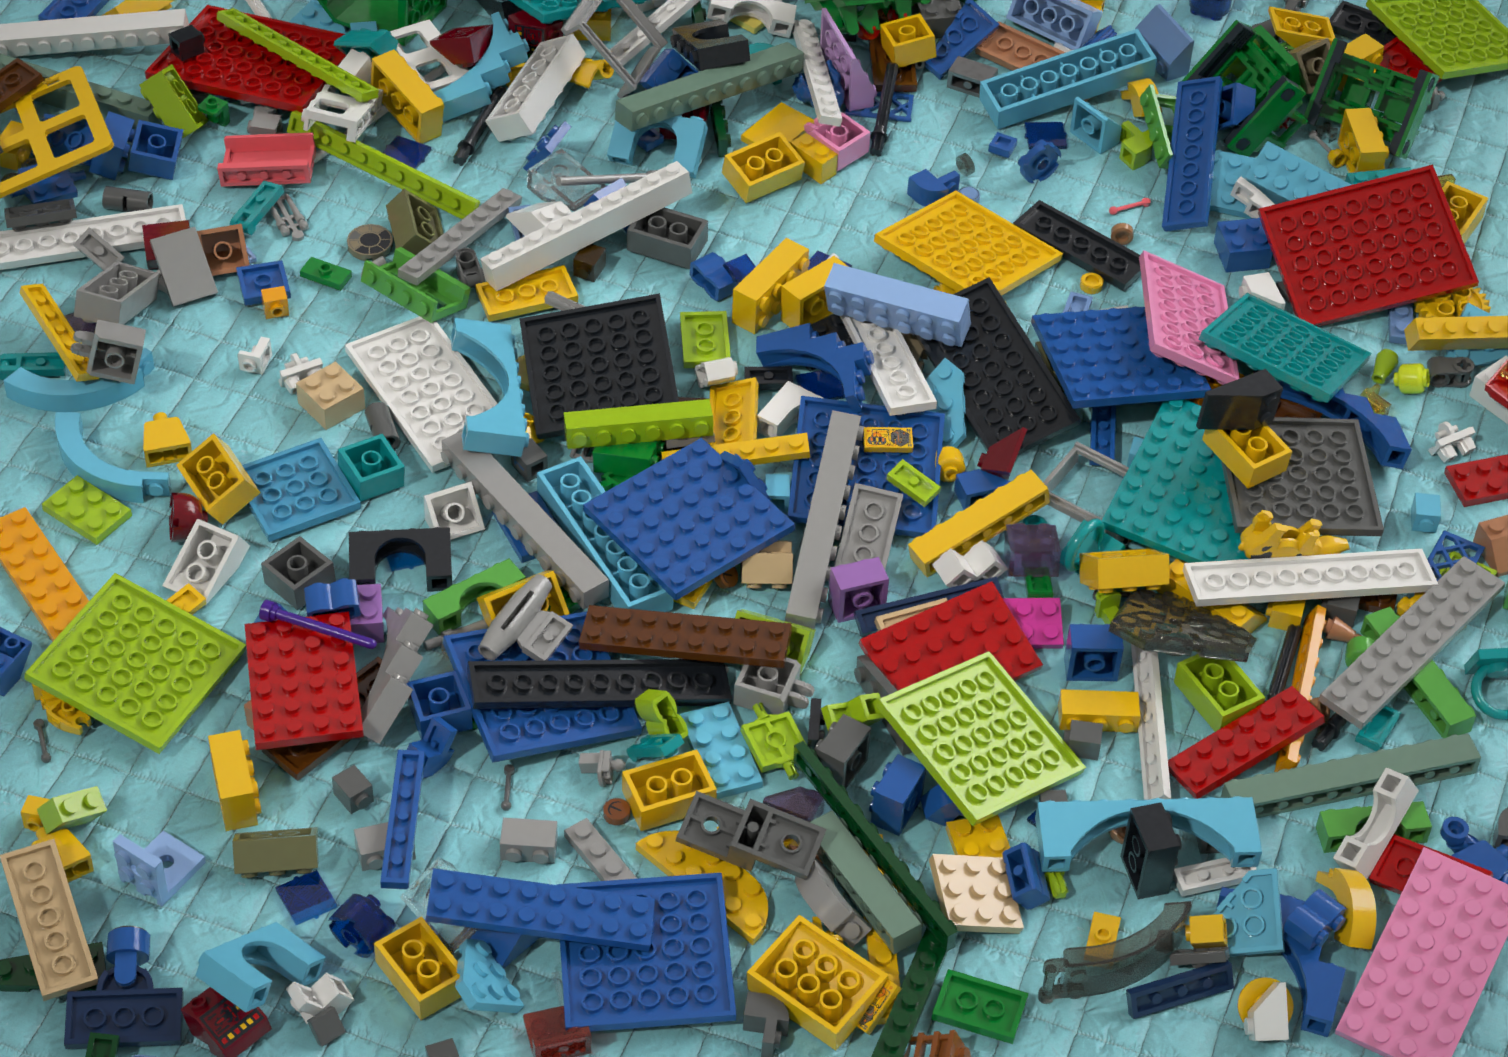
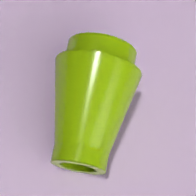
M1383 349L1377 353L1371 377L1375 383L1383 384L1398 365V355L1393 350Z

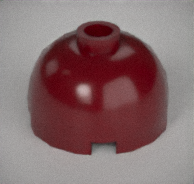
M171 493L169 508H171L169 516L171 542H185L197 519L208 522V513L202 509L201 502L197 497L187 493Z

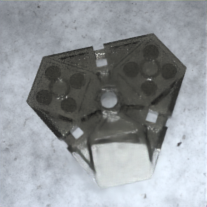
M1148 589L1132 591L1112 619L1109 627V632L1144 651L1161 652L1171 656H1191L1192 651H1196L1200 657L1239 662L1248 661L1257 640L1246 629L1236 626V624L1223 619L1219 615H1212L1210 610L1202 606L1196 607L1195 602L1185 597L1179 599L1178 595L1173 592L1166 591L1160 594Z

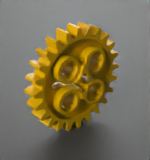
M1469 288L1414 302V306H1416L1415 312L1419 313L1418 318L1460 317L1467 303L1490 313L1491 307L1489 306L1490 301L1485 299L1486 294H1479L1481 288Z

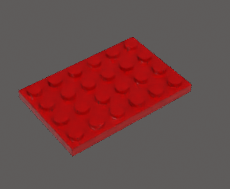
M992 581L860 639L858 643L864 654L871 659L897 691L990 651L1014 681L1040 670L1043 666Z
M349 611L315 615L313 617L306 616V618L351 632ZM282 620L244 624L256 750L364 737L353 643Z

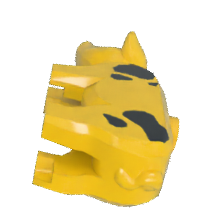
M1266 510L1260 511L1253 518L1252 524L1241 533V543L1238 546V549L1244 551L1245 556L1249 559L1340 554L1350 550L1346 538L1332 535L1320 536L1318 530L1321 528L1322 523L1317 519L1311 518L1297 529L1280 523L1272 524L1270 521L1273 519V515L1270 511Z

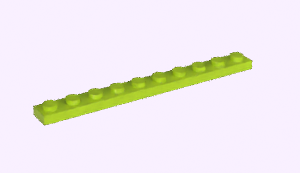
M232 8L217 12V20L225 24L226 27L238 31L240 35L252 39L254 43L266 47L268 51L282 56V59L296 64L298 68L310 72L312 76L324 80L326 84L340 89L342 93L354 97L356 101L368 102V100L378 98L379 89L239 10Z
M299 111L291 112L287 133L312 132L317 148L402 190L406 189L424 201L460 219L465 218L479 207V200L358 140L355 143L346 141L347 135L319 121H316L308 131L303 130L302 113Z

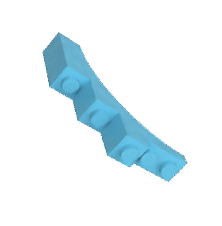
M499 12L491 14L493 36L483 57L461 78L433 92L444 103L443 122L492 104L489 97L492 94L491 89L509 83L508 73L511 72L510 68L527 62L529 59L527 52L530 49L526 39H521L518 32L508 31V21L506 18L502 19Z

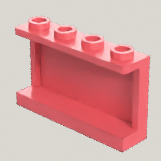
M312 132L224 137L226 148L223 163H218L217 167L221 187L260 185L264 180L275 184L311 183L316 156V145Z

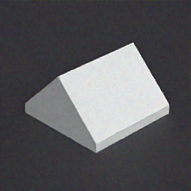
M471 481L424 495L425 520L429 528L450 527L451 540L485 529Z

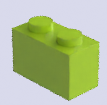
M98 786L53 797L37 809L46 834L63 828L68 829L90 823L107 811Z

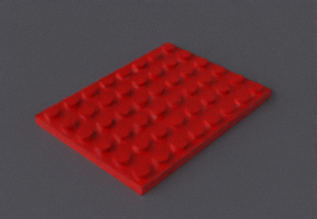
M207 5L189 24L203 33L205 37V53L181 61L171 52L169 45L145 71V77L149 79L172 64L188 89L270 106L275 109L292 112L299 111L301 113L304 108L309 106L310 101L316 98L317 93L323 90L326 84L324 80L312 76L310 72L298 68L296 64L282 59V56L268 51L266 47L256 44L252 39L240 35L238 31L226 27L225 24L217 20V12L227 9ZM244 13L336 66H339L346 57L343 52L334 46V41L343 36V33Z
M1433 165L1259 208L1258 210L1259 218L1295 316L1317 327L1477 287L1479 284Z

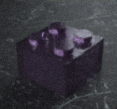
M1023 523L1006 524L1004 554L1008 576L1059 577L1061 549L1056 525L1047 523L1039 525H1025Z

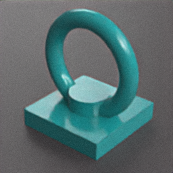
M1101 519L1083 520L1056 561L1068 571L1080 576L1079 553L1124 550L1126 546L1104 532L1105 525Z
M1508 648L1478 649L1464 664L1465 675L1474 674L1471 681L1472 698L1476 706L1487 716L1498 720H1508V710L1492 707L1484 699L1481 691V684L1486 675L1490 678L1508 675Z

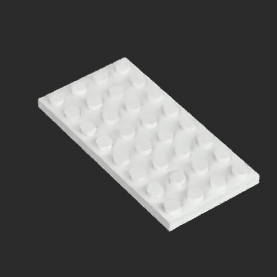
M419 316L345 344V352L380 401L388 406L391 416L432 473L450 466L446 465L441 458L442 440L463 430L466 416H475L498 404L460 352L452 351L451 340L436 321L430 323Z

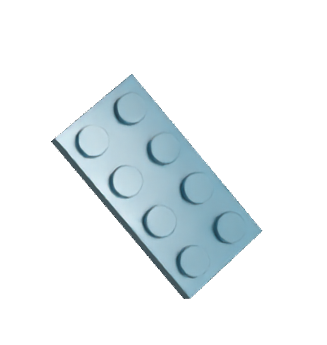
M729 702L679 714L687 725L688 736L686 738L691 750H698L717 789L716 799L763 788V780L749 747L740 732V726Z

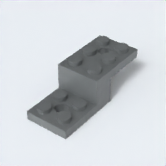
M696 791L677 834L676 842L750 872L757 860L806 880L826 829L751 798L746 809L743 810ZM706 821H714L718 824L719 828L711 832L705 829L704 823ZM786 839H793L798 843V848L789 850L784 846L783 842Z

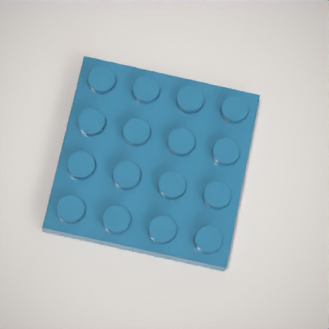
M322 438L242 465L260 491V494L247 505L269 542L361 509L359 498Z

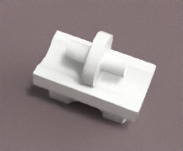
M297 353L291 354V362L285 363V369L280 371V386H285L291 395L296 394V383L322 369L323 363L321 358L309 361L307 356L299 358Z
M1445 421L1439 424L1438 432L1435 433L1436 439H1439L1436 441V446L1428 451L1431 456L1438 454L1445 464L1458 456L1453 447L1457 446L1462 456L1470 454L1476 449L1471 438L1476 432L1473 427L1458 432L1457 425L1452 426L1449 422Z

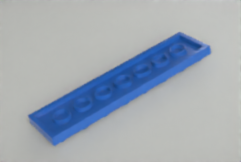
M1220 76L1178 82L1171 139L1173 156L1169 160L1162 220L1164 231L1208 226L1223 84Z
M433 868L425 921L649 952L655 898Z

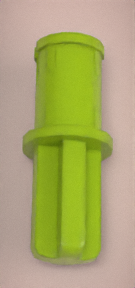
M1064 871L1044 872L1046 881L1055 899H1063L1068 893L1063 877Z

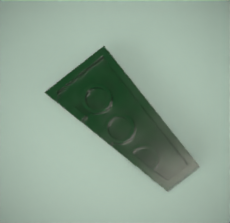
M102 942L88 944L98 979L106 970ZM30 955L0 960V991L30 992L31 989H40ZM97 985L87 987L78 991H96Z

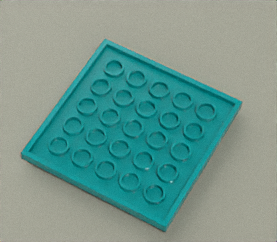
M1249 293L1243 295L1201 332L1198 339L1209 348L1225 352L1231 359H1239L1247 363V366L1251 369H1266L1275 380H1282L1290 384L1292 389L1304 391L1310 394L1314 400L1326 403L1369 361L1372 354Z

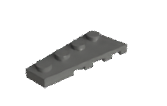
M866 654L857 657L854 675L865 694L879 693L882 698L897 691ZM885 718L882 719L883 724L902 755L912 753L911 749Z

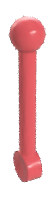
M1143 198L1140 202L1120 207L1112 206L1109 208V213L1115 215L1119 211L1138 206L1148 207L1151 200Z

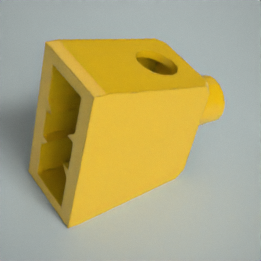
M159 412L153 416V421H148L144 424L143 449L147 468L180 462L192 452L190 439L178 417L168 418L166 413Z
M44 827L37 830L36 837L38 840L32 842L31 845L51 839L55 840L68 883L94 871L91 854L68 829L63 828L50 834H46Z

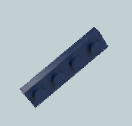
M1228 960L1227 962L1213 963L1127 989L1128 1014L1133 1019L1234 989L1232 963Z

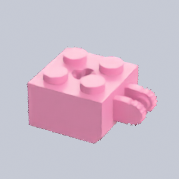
M841 112L842 123L840 127L821 124L818 122L817 117L814 119V124L808 122L804 125L806 133L838 154L837 171L868 153L871 132L843 112Z

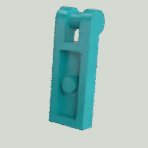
M264 180L232 217L230 225L242 224L244 233L254 234L256 225L284 193L282 185Z
M58 352L5 353L0 355V380L6 379L20 367L39 376H65L66 365Z
M680 734L646 735L640 740L639 744H633L627 748L626 752L633 762L638 761L642 757H650L651 759L663 757L667 759L678 752L677 748L685 742Z

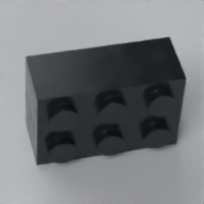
M1162 802L1130 808L1120 857L1138 900L1169 894L1171 882L1174 881V869L1178 865L1177 856L1182 848L1181 839L1178 834L1174 833L1171 815L1165 811Z

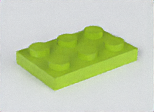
M727 311L680 312L683 368H695L696 365L702 362L731 357Z
M78 475L42 503L44 512L96 545L132 517L130 508Z

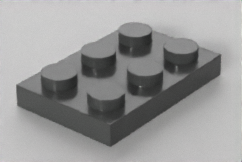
M73 198L4 208L7 228H12V230H22L27 225L33 224L36 227H43L53 221L69 223L73 221L72 219L77 218Z

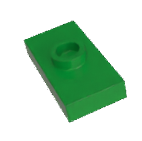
M310 257L301 268L300 277L341 291L351 279L352 271Z
M1025 565L1023 576L1027 598H1053L1049 566Z

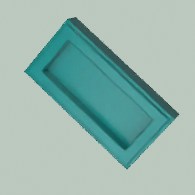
M1385 706L1360 729L1356 735L1355 742L1374 751L1380 750L1398 722L1401 712Z

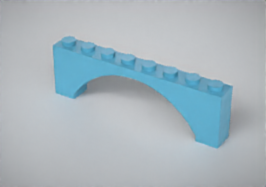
M455 318L450 336L452 351L464 354L485 368L498 382L504 396L493 408L475 416H466L461 435L463 450L521 457L523 448L528 447L529 433H526L527 418H524L525 404H522L523 390H520L521 376H518L519 362H516L517 348H514L515 335H512L511 325Z
M1183 797L1179 799L1154 798L1151 800L1126 799L1111 801L1101 799L1098 801L1073 800L1068 802L1049 800L1038 802L1035 821L1042 872L1069 871L1071 861L1085 845L1108 831L1127 826L1130 808L1162 802L1165 811L1170 813L1173 828L1183 830L1209 843L1230 861L1231 867H1258L1262 848L1253 797H1207L1198 799Z

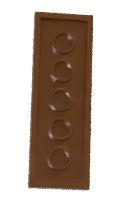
M380 657L375 658L356 673L360 708L363 707L379 672L382 662ZM353 738L264 749L262 752L298 781Z

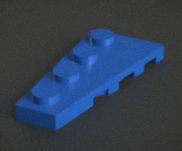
M966 0L952 24L945 31L942 39L937 43L936 57L925 61V67L940 80L948 73L958 56L965 58L999 28V23L973 0Z

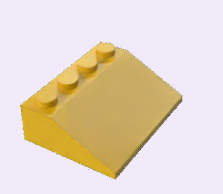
M798 915L747 971V989L751 992L765 993L776 997L784 1003L788 1010L789 1018L836 1051L854 1031L888 979V975L819 927Z

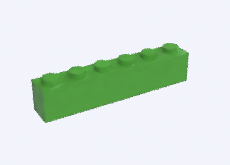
M1391 607L1368 614L1364 617L1360 633L1376 641L1400 616ZM1431 660L1404 689L1442 738L1471 732L1476 718L1474 709L1461 697L1459 690L1446 678L1444 671Z

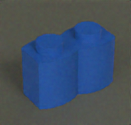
M714 252L690 263L689 275L715 301L733 294V289L741 281L740 274L727 266L725 260Z
M342 578L331 584L318 582L304 588L308 617L348 611L350 619L361 616L359 593L356 580Z
M1318 889L1288 916L1283 930L1309 950L1316 945L1320 947L1326 942L1332 930L1338 931L1343 926L1346 920L1343 917L1346 907L1323 890Z

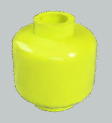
M1421 363L1402 364L1398 372L1394 373V385L1398 386L1403 394H1420L1430 385L1429 369H1425Z

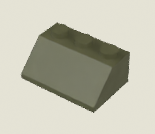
M403 189L386 205L395 241V249L402 247L417 255L444 234L438 209L406 189Z
M317 827L235 833L232 841L234 874H241L242 878L256 877L258 872H269L270 876L284 875L285 870H296L298 874L313 872V868H318Z

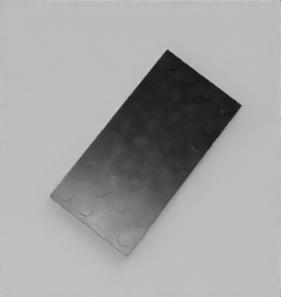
M990 277L953 294L969 299L971 325L962 347L956 345L948 346L941 341L926 340L919 335H915L935 368L946 358L964 373L965 383H963L966 408L964 416L986 451H988L990 446L1022 427L1026 428L1027 432L1018 455L1081 424V419L1072 408Z

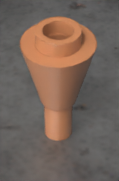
M1337 616L1333 620L1328 618L1323 630L1326 633L1325 639L1349 642L1354 637L1362 636L1357 634L1355 630Z

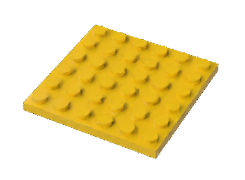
M956 190L876 233L874 237V242L882 246L883 249L892 252L900 257L901 260L917 267L921 272L927 273L938 282L953 289L956 293L990 277L1002 296L1060 262L1063 256L1062 252Z

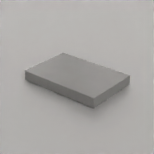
M195 227L150 240L172 307L218 293Z

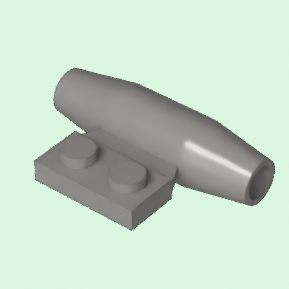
M537 574L513 594L493 619L478 646V651L484 658L491 661L495 660L517 641L522 652L535 661H548L573 627L571 623L553 611L540 610L552 588L549 579Z

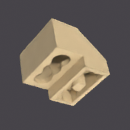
M778 540L741 562V583H746V588H762V584H772V588L784 589L787 588V584H792L793 553L791 541Z

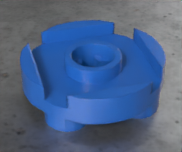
M1044 139L1037 141L1035 146L1018 160L1021 175L1029 183H1034L1033 180L1037 179L1040 182L1047 179L1057 169L1059 164L1056 161L1058 156L1061 158V151L1052 142H1046Z

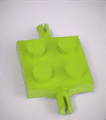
M756 703L752 709L758 718L754 722L742 725L740 732L761 773L776 768H784L789 780L798 778L799 773L793 761L794 745L804 741L790 712L778 715L767 714L763 703Z

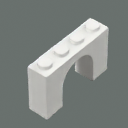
M788 381L757 415V432L768 438L782 436L792 424L798 422L801 396L823 397Z

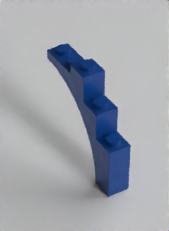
M810 323L757 336L756 354L763 367L800 365L825 371L838 379L843 385L845 398L852 412L862 411V401L865 400L862 384L865 383V376L871 375V365L874 364L873 353L871 350H867L864 342L846 346L845 342L840 340L837 332L819 336V333L813 330Z
M1282 380L1277 381L1283 387L1280 398L1309 407L1331 419H1358L1363 442L1375 455L1380 465L1403 469L1412 449L1396 417L1374 413L1367 397L1347 394L1344 392L1343 387L1326 403L1314 400L1310 394L1304 391L1292 389L1290 384Z
M1221 888L1217 907L1234 889ZM1280 894L1284 929L1288 916L1305 901L1296 899L1293 896ZM1283 930L1285 952L1280 953L1293 971L1301 992L1303 1013L1300 1030L1328 1037L1334 1020L1346 968L1339 967L1333 963L1319 961L1322 946L1316 945L1309 950Z

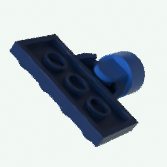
M120 926L110 931L107 936L106 959L115 966L108 971L104 970L98 979L96 991L67 992L65 1049L87 1048L90 1032L119 1035V1047L182 1045L183 1014L180 1009L183 1008V987L154 988L151 975L146 968L140 967L149 961L150 934L145 929L137 926Z

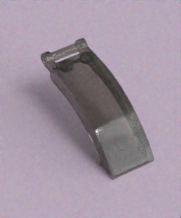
M1191 901L1165 903L1164 910L1154 921L1126 938L1102 945L1066 948L1063 951V958L1047 959L1043 964L1044 980L1042 987L1038 991V1000L1043 1004H1050L1054 999H1078L1105 994L1132 985L1147 977L1162 966L1170 958L1172 952L1177 950L1185 936V925L1188 924L1192 908ZM1061 972L1057 985H1054L1055 977Z

